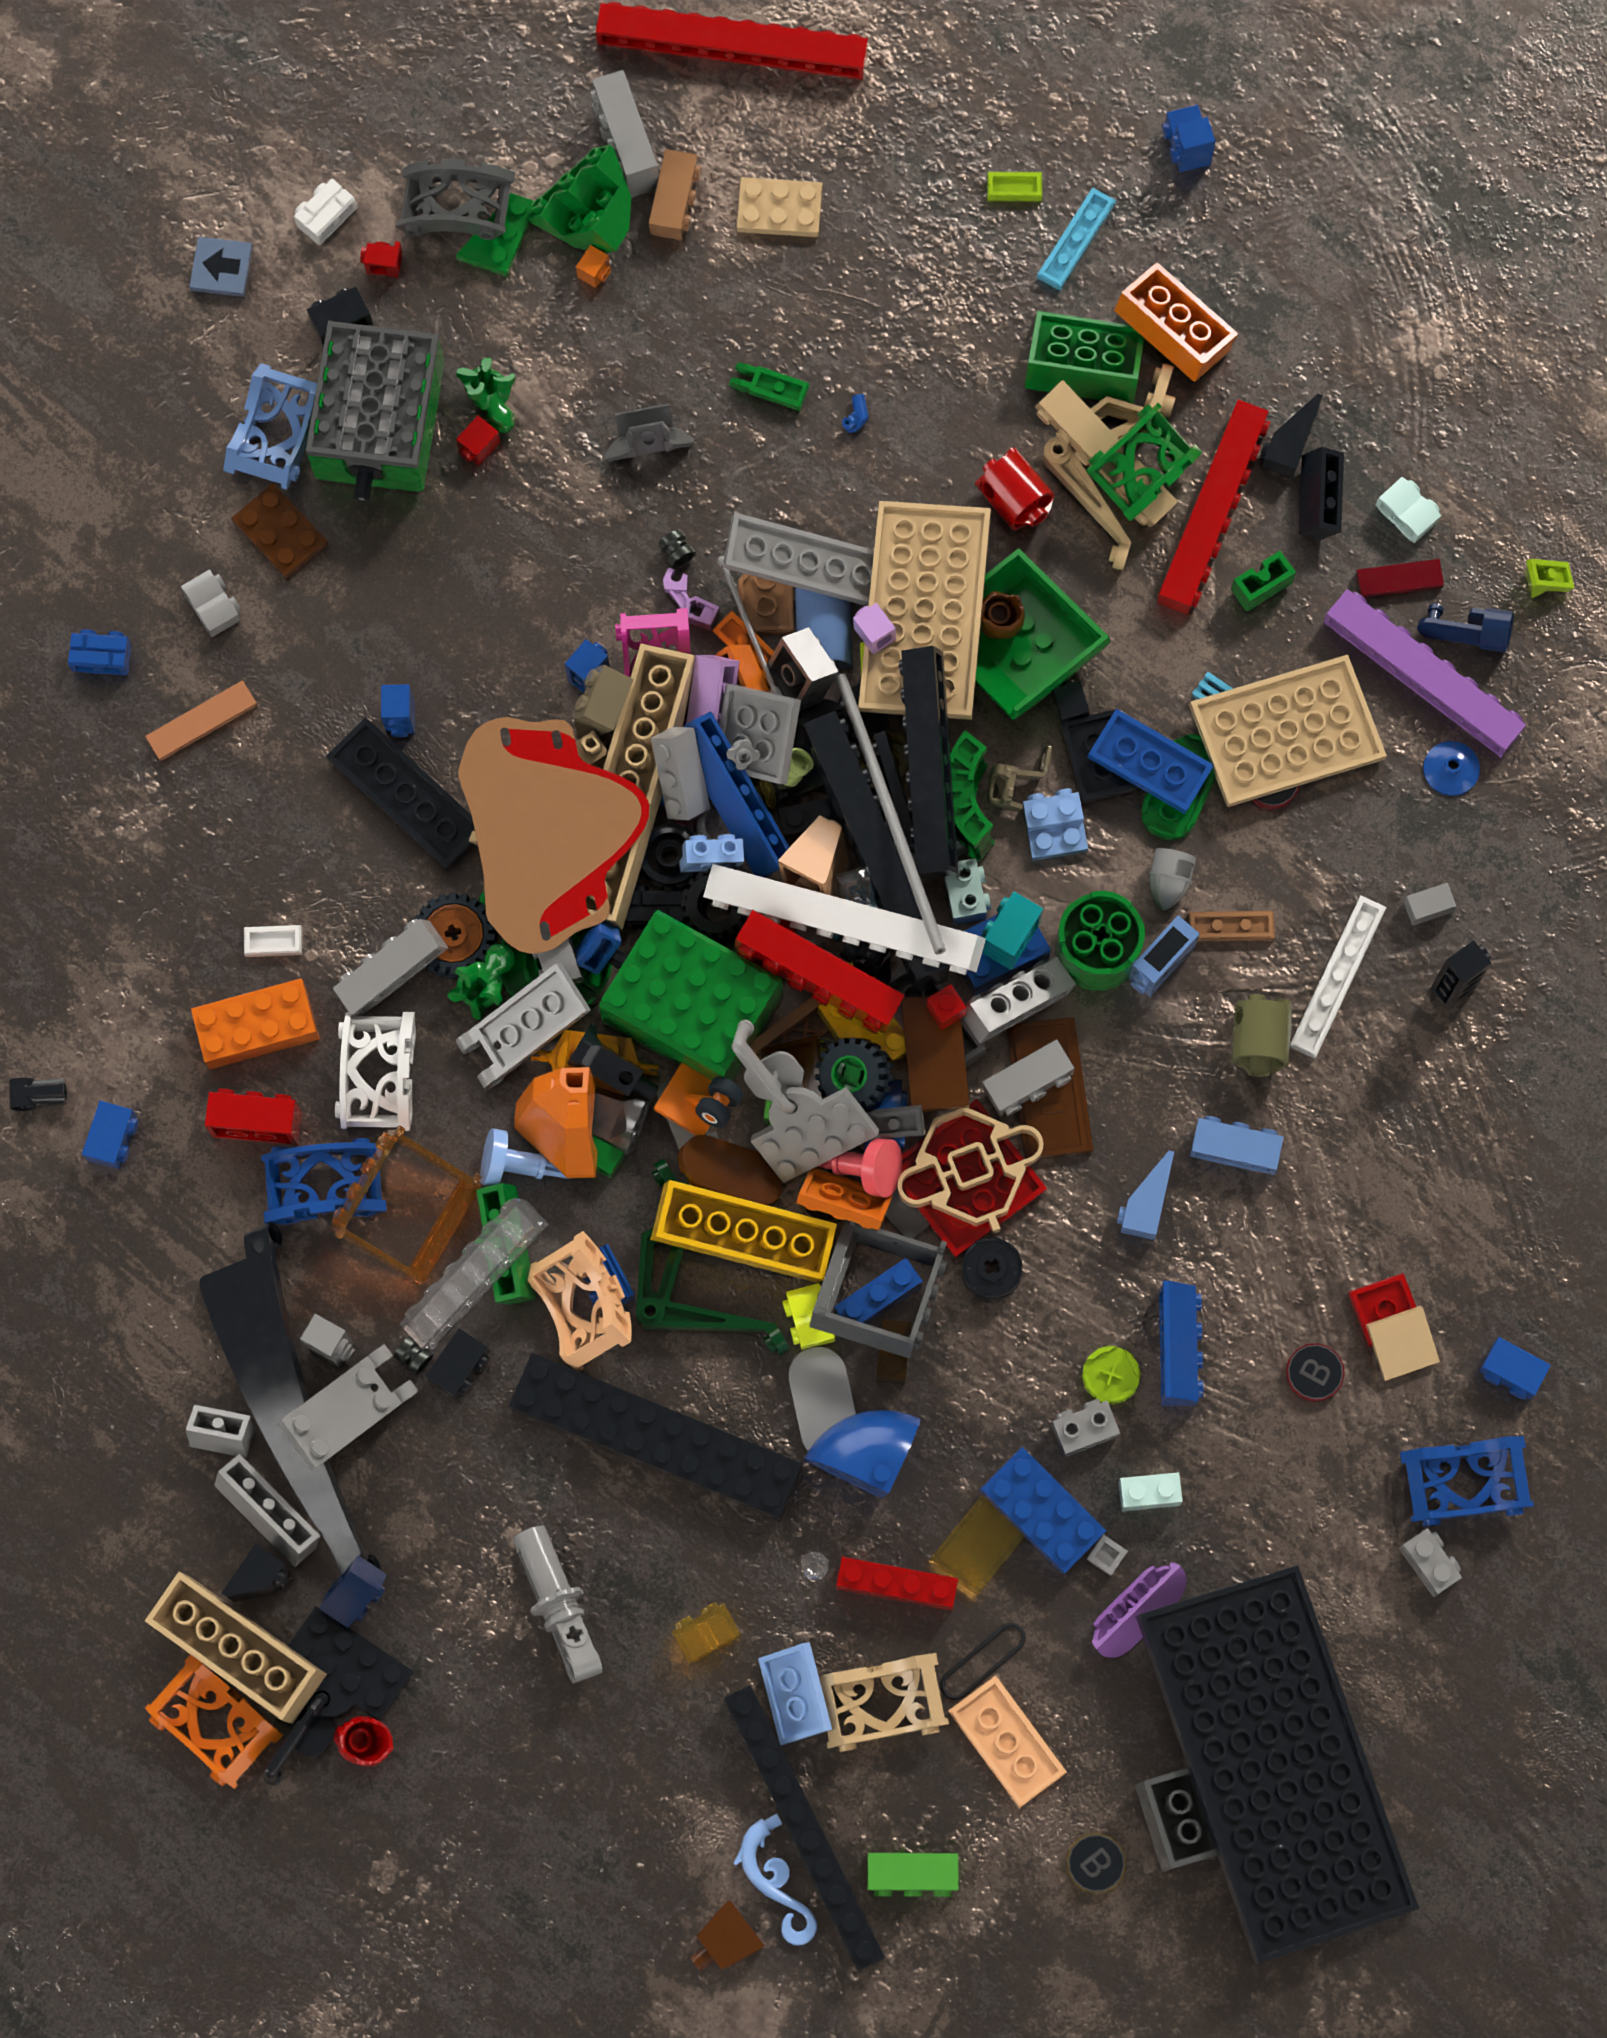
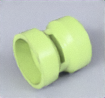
M793 748L787 784L784 785L789 787L796 786L802 780V777L813 768V759L805 750Z

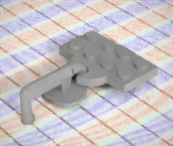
M742 1020L738 1023L732 1043V1050L746 1067L744 1081L756 1097L772 1101L769 1109L771 1126L753 1134L751 1143L783 1183L878 1136V1127L847 1087L824 1099L814 1091L801 1087L804 1070L796 1059L787 1052L779 1051L760 1060L746 1043L748 1036L754 1032L753 1024L748 1020Z

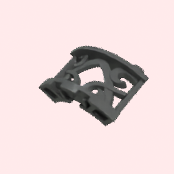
M442 159V164L430 165L431 162L429 160L407 165L403 169L402 176L407 179L401 220L396 222L395 227L412 237H418L430 232L453 231L478 235L484 240H494L506 231L505 220L511 183L514 182L515 172L481 162V167L465 165L466 161L461 159ZM452 181H458L463 192L472 199L457 209L448 212L435 201L434 197L445 192ZM441 182L437 187L434 185V183ZM468 183H477L475 186H473V188L478 192L469 189L467 187ZM496 189H499L498 200L495 202L491 199V196ZM484 204L496 209L494 223L479 219L481 215H487L490 218L489 212L483 206Z

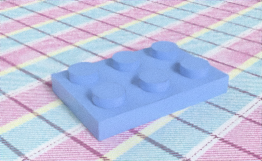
M810 1642L758 1658L780 1745L790 1744L832 1730Z

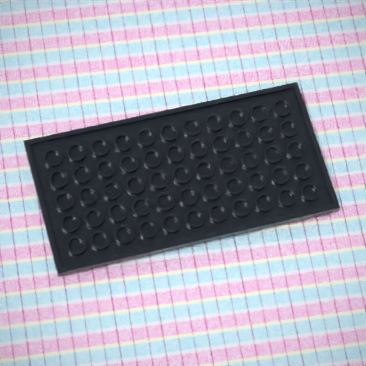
M1296 1565L1137 1615L1136 1619L1255 1965L1419 1909L1299 1566Z

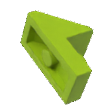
M1529 559L1526 561L1525 574L1531 598L1546 591L1568 592L1575 588L1569 562Z

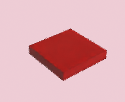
M1404 1273L1348 1293L1368 1347H1372L1366 1324L1416 1307Z

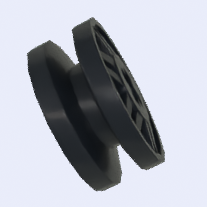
M986 1237L976 1241L967 1249L962 1260V1278L966 1288L975 1297L985 1301H999L1009 1297L1018 1288L1022 1279V1260L1018 1250L1010 1242L1001 1238ZM996 1264L998 1273L992 1272L990 1275L987 1274L986 1266L992 1267Z

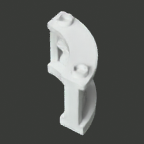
M346 1012L344 1022H339L338 1035L339 1039H342L340 1058V1101L335 1103V1118L340 1119L341 1129H347V1127H398V1131H410L413 1117L412 1079L407 1078L410 1075V1064H413L416 1040L415 1012H403L402 1017L352 1016L349 1012ZM355 1031L363 1032L364 1037L361 1040H356L354 1038ZM367 1032H376V1038L371 1040ZM387 1043L388 1049L393 1046L397 1047V1052L393 1055H388L385 1052L384 1044ZM352 1047H354L355 1049H358V1050L354 1053V1055L351 1057V1049H352ZM378 1048L381 1057L389 1064L398 1066L397 1071L383 1076L378 1082L376 1090H373L360 1076L357 1067L369 1053ZM349 1078H351V1080L353 1081V1083H354L355 1086L357 1087V1088H354V1089H352V1090H350V1091H349ZM389 1082L396 1085L395 1091L389 1093L386 1089L384 1097L382 1092L385 1085ZM359 1099L361 1101L360 1110H364L369 1100L373 1102L371 1115H352L351 1104L353 1100ZM379 1107L397 1115H378Z

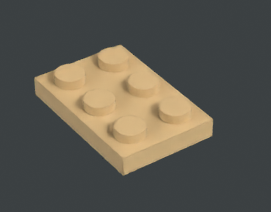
M741 177L737 232L819 237L822 182Z

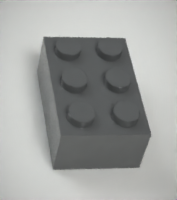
M1188 1768L1145 1780L1135 1785L1162 1872L1218 1856Z

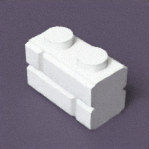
M333 179L327 184L321 183L315 189L314 197L308 203L302 202L297 207L294 216L296 225L315 243L321 245L357 209L356 200Z

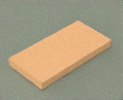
M994 1676L948 1710L1018 1808L1022 1807L1067 1773L997 1676Z

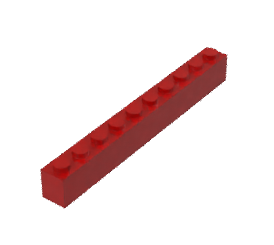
M618 2L600 3L596 26V40L599 45L860 80L864 78L868 53V38L858 34L841 35L830 30H823L821 32L811 31L805 27L789 28L777 23L766 25L747 19L736 21L729 20L724 16L706 17L695 12L688 14L676 13L671 9L654 10L642 5L631 7L624 6Z

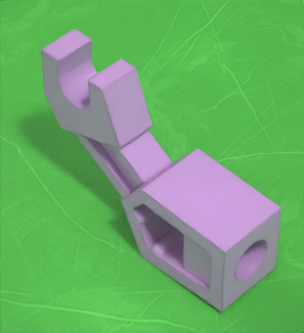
M668 567L663 578L665 593L670 594L679 608H688L689 624L712 632L720 614L719 607L697 596L689 598L687 595L688 575L683 574L682 579L675 582L672 580L675 574L674 569ZM696 606L697 609L703 610L700 617L691 613L692 607Z

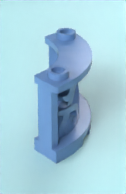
M261 363L251 378L244 407L249 412L243 420L244 424H238L226 448L223 471L234 474L238 470L280 483L281 488L284 489L288 488L291 481L296 482L300 473L299 465L307 446L317 383L272 370L271 366ZM269 381H273L286 386L284 387L281 393L276 387L270 384ZM292 388L309 392L306 405H298V401L301 398L300 394L293 396L289 403L287 398ZM274 401L277 403L271 412L265 413L262 411L264 404H270L272 409ZM283 410L290 422L293 435L284 442L268 448L265 434L256 427L257 422L271 421ZM298 417H304L302 427ZM254 438L261 439V449H259L258 443L251 445L250 441ZM293 448L291 455H289L287 451ZM271 457L273 465L266 464V458ZM280 460L286 462L284 468L276 467V463Z

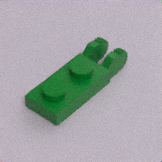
M742 362L736 364L735 371L742 375L753 377V380L748 382L733 377L729 382V386L744 393L749 392L750 395L801 411L810 388L808 382L761 366L755 367Z

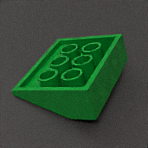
M1037 311L1024 388L1050 392L1063 380L1079 397L1103 400L1108 396L1134 404L1144 337L1127 324Z

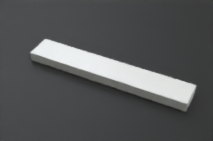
M1360 895L1291 1041L1290 1048L1314 1059L1316 1058L1385 912V906Z

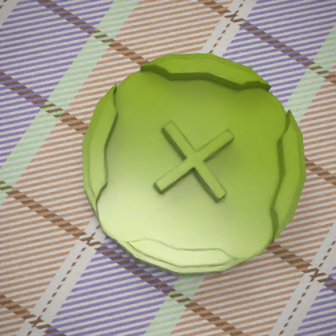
M1106 1346L1098 1348L1089 1355L1083 1366L1082 1379L1085 1389L1095 1400L1099 1399L1100 1403L1108 1401V1404L1114 1405L1125 1402L1133 1396L1139 1386L1141 1372L1137 1360L1130 1352L1116 1346Z

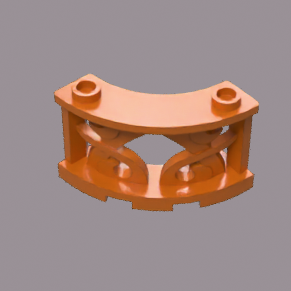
M190 1654L184 1661L186 1665L151 1705L148 1704L145 1709L151 1715L149 1721L157 1729L163 1731L166 1728L212 1770L210 1774L212 1779L222 1787L227 1783L235 1789L238 1786L236 1781L271 1741L276 1744L283 1734L264 1715L251 1706L252 1704L234 1688L228 1692L231 1687L216 1672ZM195 1673L188 1694L179 1691ZM211 1691L216 1694V1700L212 1704L199 1700L200 1696L207 1699V1694ZM175 1695H178L187 1700L186 1707L180 1704L172 1705L171 1707L178 1709L179 1716L171 1719L162 1710ZM230 1703L233 1707L228 1714L227 1728L231 1737L218 1740L203 1739L198 1722V1707L205 1710H218ZM238 1718H243L245 1724L242 1727H237L242 1732L238 1735L234 1722ZM187 1724L190 1738L178 1727ZM233 1747H238V1749L240 1750V1753L236 1758L235 1752L232 1749ZM203 1749L217 1750L214 1760ZM229 1755L230 1760L233 1762L225 1769L222 1760L225 1756Z

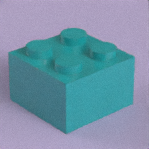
M1013 891L1010 898L1004 897L996 910L998 913L995 917V922L990 920L982 932L983 938H986L982 954L1012 970L1041 924L1044 908Z

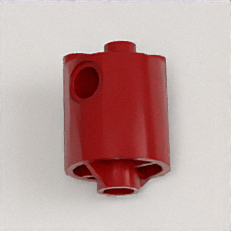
M1015 447L1008 450L1000 460L992 459L983 466L984 474L974 485L1012 530H1018L1026 525L1035 527L1048 516L1055 494Z

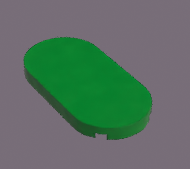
M1189 734L1173 740L1180 746L1210 762L1200 735ZM1213 768L1186 814L1147 793L1141 809V817L1146 829L1155 837L1163 840H1177L1186 836L1194 828L1216 778Z

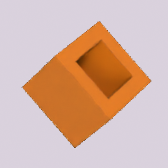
M590 245L576 265L577 278L596 288L600 281L604 282L611 272L609 255Z

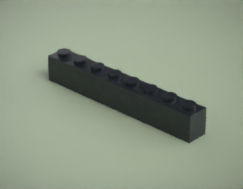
M935 646L902 650L899 671L903 677L904 685L901 688V699L903 704H905V715L902 721L904 730L907 732V743H905L904 751L907 760H909V771L906 773V780L911 789L908 809L913 819L910 837L914 844L915 855L912 858L919 876L925 879L959 875L943 651Z

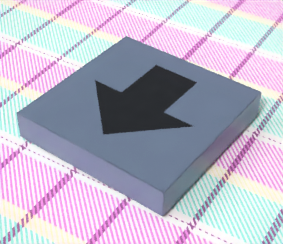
M198 237L189 286L190 290L245 297L253 244Z

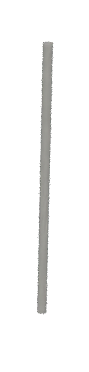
M839 674L836 676L839 690L934 953L936 955L943 954L946 951L848 678L846 674Z

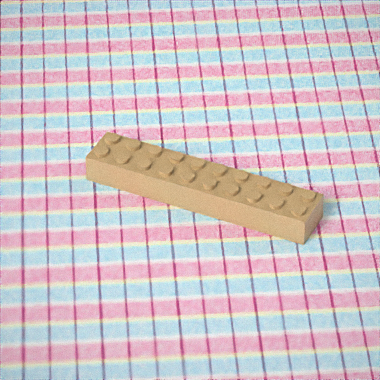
M640 644L631 678L634 680L619 715L603 768L634 783L644 792L650 804L649 819L644 831L631 848L610 868L605 878L610 910L604 921L617 927L619 930H623L662 798L651 737L671 727H683L689 706L695 663L694 655ZM592 895L587 896L588 912L595 914L597 912L595 898Z

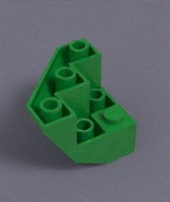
M609 144L591 149L569 172H566L559 181L532 203L530 207L531 212L527 220L575 248L587 250L592 245L604 253L617 251L629 231L631 194L614 148Z

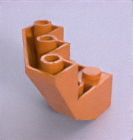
M590 1067L560 1068L535 1077L516 1102L514 1129L566 1178H596L598 1152L592 1138L596 1085Z

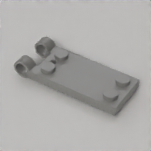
M556 963L473 1028L458 1037L455 1042L463 1054L470 1053L481 1044L483 1045L494 1063L477 1076L484 1089L487 1090L498 1085L507 1074L589 1013L591 1009L562 963ZM498 1041L501 1044L500 1049L496 1047V1043Z
M385 1344L374 1350L277 1423L311 1471L418 1392L410 1379L390 1392L374 1370L393 1356ZM371 1385H373L376 1392L371 1390Z

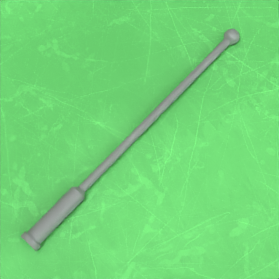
M720 556L717 559V564L722 567L769 683V692L782 695L780 688L775 686L729 569L723 568L725 556Z

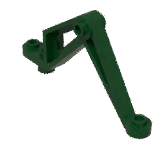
M664 1159L653 1164L655 1170L651 1174L659 1187L669 1180L678 1182ZM653 1227L642 1233L636 1319L642 1328L646 1330L765 1332L767 1337L763 1338V1341L771 1354L776 1352L780 1356L790 1350L784 1336L775 1323L671 1302L670 1299L684 1255V1248L671 1246L659 1291H651L654 1245L658 1242L651 1240ZM649 1311L655 1313L653 1316L646 1315V1313Z

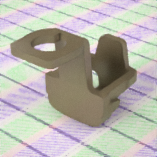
M1047 745L1042 750L1038 772L1018 770V767L1004 764L994 765L989 775L987 802L997 808L1020 812L1023 809V804L1011 801L1015 779L1038 781L1043 778L1048 771L1052 746ZM994 785L998 787L997 798L992 797Z

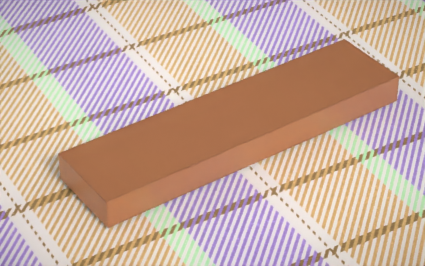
M242 680L145 737L161 762L258 705Z

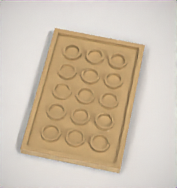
M1348 655L1197 699L1189 704L1210 763L1214 765L1213 771L1227 807L1379 762L1387 757Z

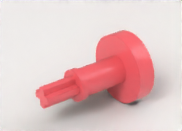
M876 1138L869 1143L864 1154L845 1152L815 1168L830 1169L835 1175L860 1176L863 1188L867 1194L889 1197L896 1190L902 1173V1153L896 1141Z

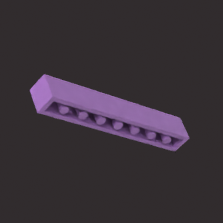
M1347 589L1327 612L1324 620L1327 626L1499 757H1503L1523 732L1526 724L1519 714L1502 707L1500 701L1494 695L1485 694L1481 691L1473 679L1460 675L1449 661L1440 660L1433 654V650L1425 643L1419 644L1411 638V634L1407 629L1394 625L1383 611L1373 609L1359 593H1352Z

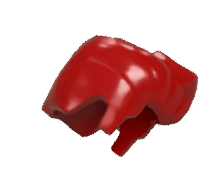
M357 1716L352 1718L349 1722L338 1726L334 1733L333 1740L339 1747V1753L344 1759L356 1765L376 1766L382 1763L394 1750L389 1728L383 1722L371 1717Z

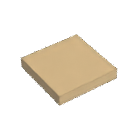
M1422 1306L1366 1324L1377 1362L1385 1381L1440 1362Z

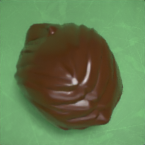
M993 591L983 599L980 628L984 635L993 639H1008L1015 636L1022 629L1025 621V612L1018 595H1007Z

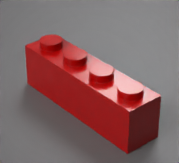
M842 1557L836 1589L952 1611L958 1578Z

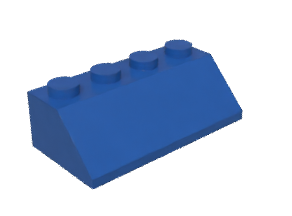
M1163 1281L1159 1289L1161 1406H1196L1198 1398H1203V1380H1198V1369L1203 1368L1202 1351H1197V1340H1202V1323H1197L1196 1311H1201L1202 1299L1201 1294H1196L1195 1285Z

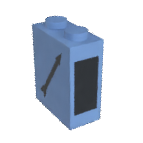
M1178 915L1132 965L1129 976L1131 986L1140 994L1146 993L1151 997L1195 949L1200 933Z

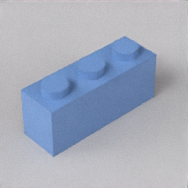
M1204 1116V1119L1199 1118L1197 1121L1189 1157L1275 1175L1284 1137L1277 1135L1278 1132L1272 1129L1262 1128L1261 1131L1249 1129L1250 1126L1244 1123L1233 1122L1232 1125L1221 1123V1119L1217 1117Z

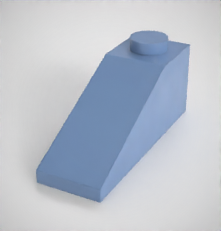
M1168 1151L1128 1199L1126 1207L1120 1206L1117 1223L1122 1224L1120 1233L1151 1240L1155 1239L1174 1156L1173 1151Z

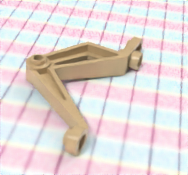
M1163 364L1162 369L1156 367L1152 384H1156L1155 392L1148 393L1145 406L1150 404L1153 407L1159 403L1162 406L1159 409L1160 413L1170 419L1176 397L1167 395L1166 391L1174 366ZM1106 396L1092 407L1091 410L1100 420L1106 416H1112L1127 421L1111 429L1115 436L1120 439L1140 419L1137 414L1144 407ZM1143 427L1136 433H1143ZM1055 436L1044 447L1042 456L1044 466L1059 479L1119 544V547L1113 545L1108 561L1113 562V569L1123 571L1131 546L1130 539L1076 457L1075 453L1077 451L1070 444L1065 445Z

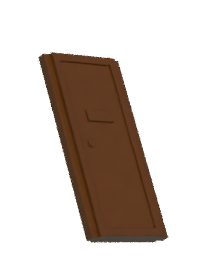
M1074 1017L1018 1023L1008 1028L1007 1036L1011 1065L1057 1039L1075 1068L1073 1075L1070 1076L1072 1078L1070 1082L1060 1088H1057L1056 1085L1045 1090L1047 1094L1035 1102H1032L1031 1099L1021 1104L1022 1109L1018 1111L1020 1126L1028 1125L1035 1128L1043 1138V1150L1039 1159L1093 1152ZM1021 1133L1024 1157L1027 1159L1038 1151V1143L1033 1136Z

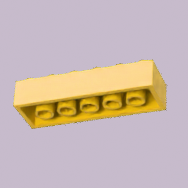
M669 1180L663 1186L651 1240L818 1283L825 1278L837 1224Z

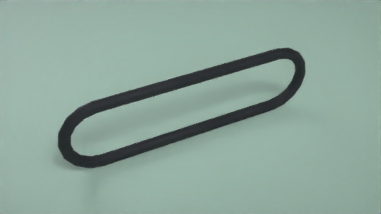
M1006 1623L997 1629L942 1677L940 1683L942 1693L952 1700H959L965 1697L1022 1648L1026 1640L1023 1628L1016 1623ZM1008 1627H1014L1019 1630L1021 1642L963 1693L954 1696L946 1691V1679L998 1634Z

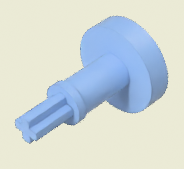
M490 1129L481 1160V1185L492 1186L499 1184L503 1171L533 1176L536 1179H542L543 1175L571 1179L566 1178L540 1153L535 1154L507 1149V1131Z

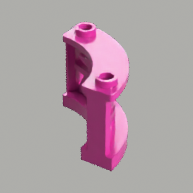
M688 608L676 609L677 613L626 616V613H620L621 624H615L616 641H622L624 675L631 678L637 658L636 654L630 664L629 647L639 650L640 644L663 648L661 643L666 641L667 648L673 644L676 646L677 652L691 654ZM668 627H673V628H670V629H668V630H665V631H663V632H661V633H659V634H658L657 629H656V628H668ZM651 629L653 638L648 640L645 633L639 632L642 637L641 640L633 641L630 636V630ZM687 710L686 717H685V720H684V723H683L684 726H685V723H686V720H687L688 710Z

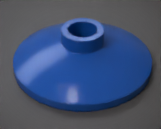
M1446 741L1437 744L1428 752L1424 760L1423 772L1426 781L1435 791L1443 795L1457 796L1466 793L1476 784L1480 774V764L1474 751L1467 745L1456 741ZM1454 761L1457 763L1458 768L1451 769L1448 763Z

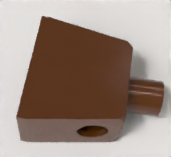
M728 1900L697 1934L696 1937L703 1947L694 1953L690 1959L700 1972L714 1961L721 1970H724L761 1950L765 1945L733 1903Z

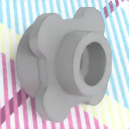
M748 739L736 741L726 753L727 758L735 762L738 770L746 769L747 765L752 761H757L760 758V752L754 750L751 741Z

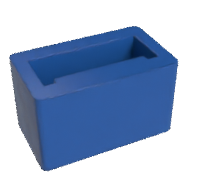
M605 921L591 927L575 948L577 965L598 975L622 943L619 929Z

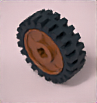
M450 893L449 896H445V894L439 895V898L436 900L432 898L428 901L427 906H422L419 915L416 914L415 917L418 920L430 921L448 946L445 952L425 968L436 976H444L446 979L452 980L453 977H459V975L454 973L457 967H467L475 962H484L487 951L497 941L496 930L486 916V907L480 904L474 897L470 898L466 894L457 895L456 893ZM456 931L459 938L455 941L450 936V933Z

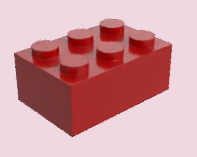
M217 1089V1092H209L204 1126L213 1138L298 1145L302 1111L296 1100H292L290 1095L275 1094L274 1098L263 1097V1093L247 1091L246 1095H239L230 1089Z

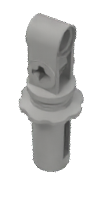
M536 1526L517 1534L512 1541L537 1599L536 1605L530 1609L531 1614L535 1617H544L545 1629L553 1634L569 1679L572 1683H576L602 1674L600 1657L593 1647L582 1620L585 1616L584 1611L577 1604V1601L584 1595V1592L580 1587L570 1588L546 1527Z

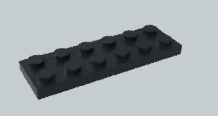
M366 717L326 755L327 760L444 869L448 870L473 845V843L469 842L472 831H475L472 815Z

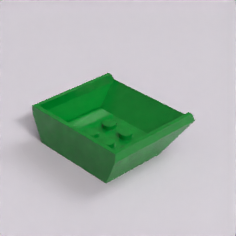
M1019 548L985 574L983 599L993 591L1007 595H1018L1025 612L1024 626L1015 636L1008 639L988 638L980 628L975 680L1012 720H1015L1043 700L1110 644V637Z

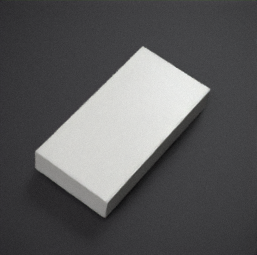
M301 925L244 927L245 957L302 955Z

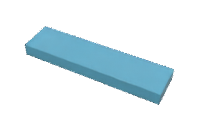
M1092 187L1037 274V279L1059 291L1062 290L1115 206V199Z

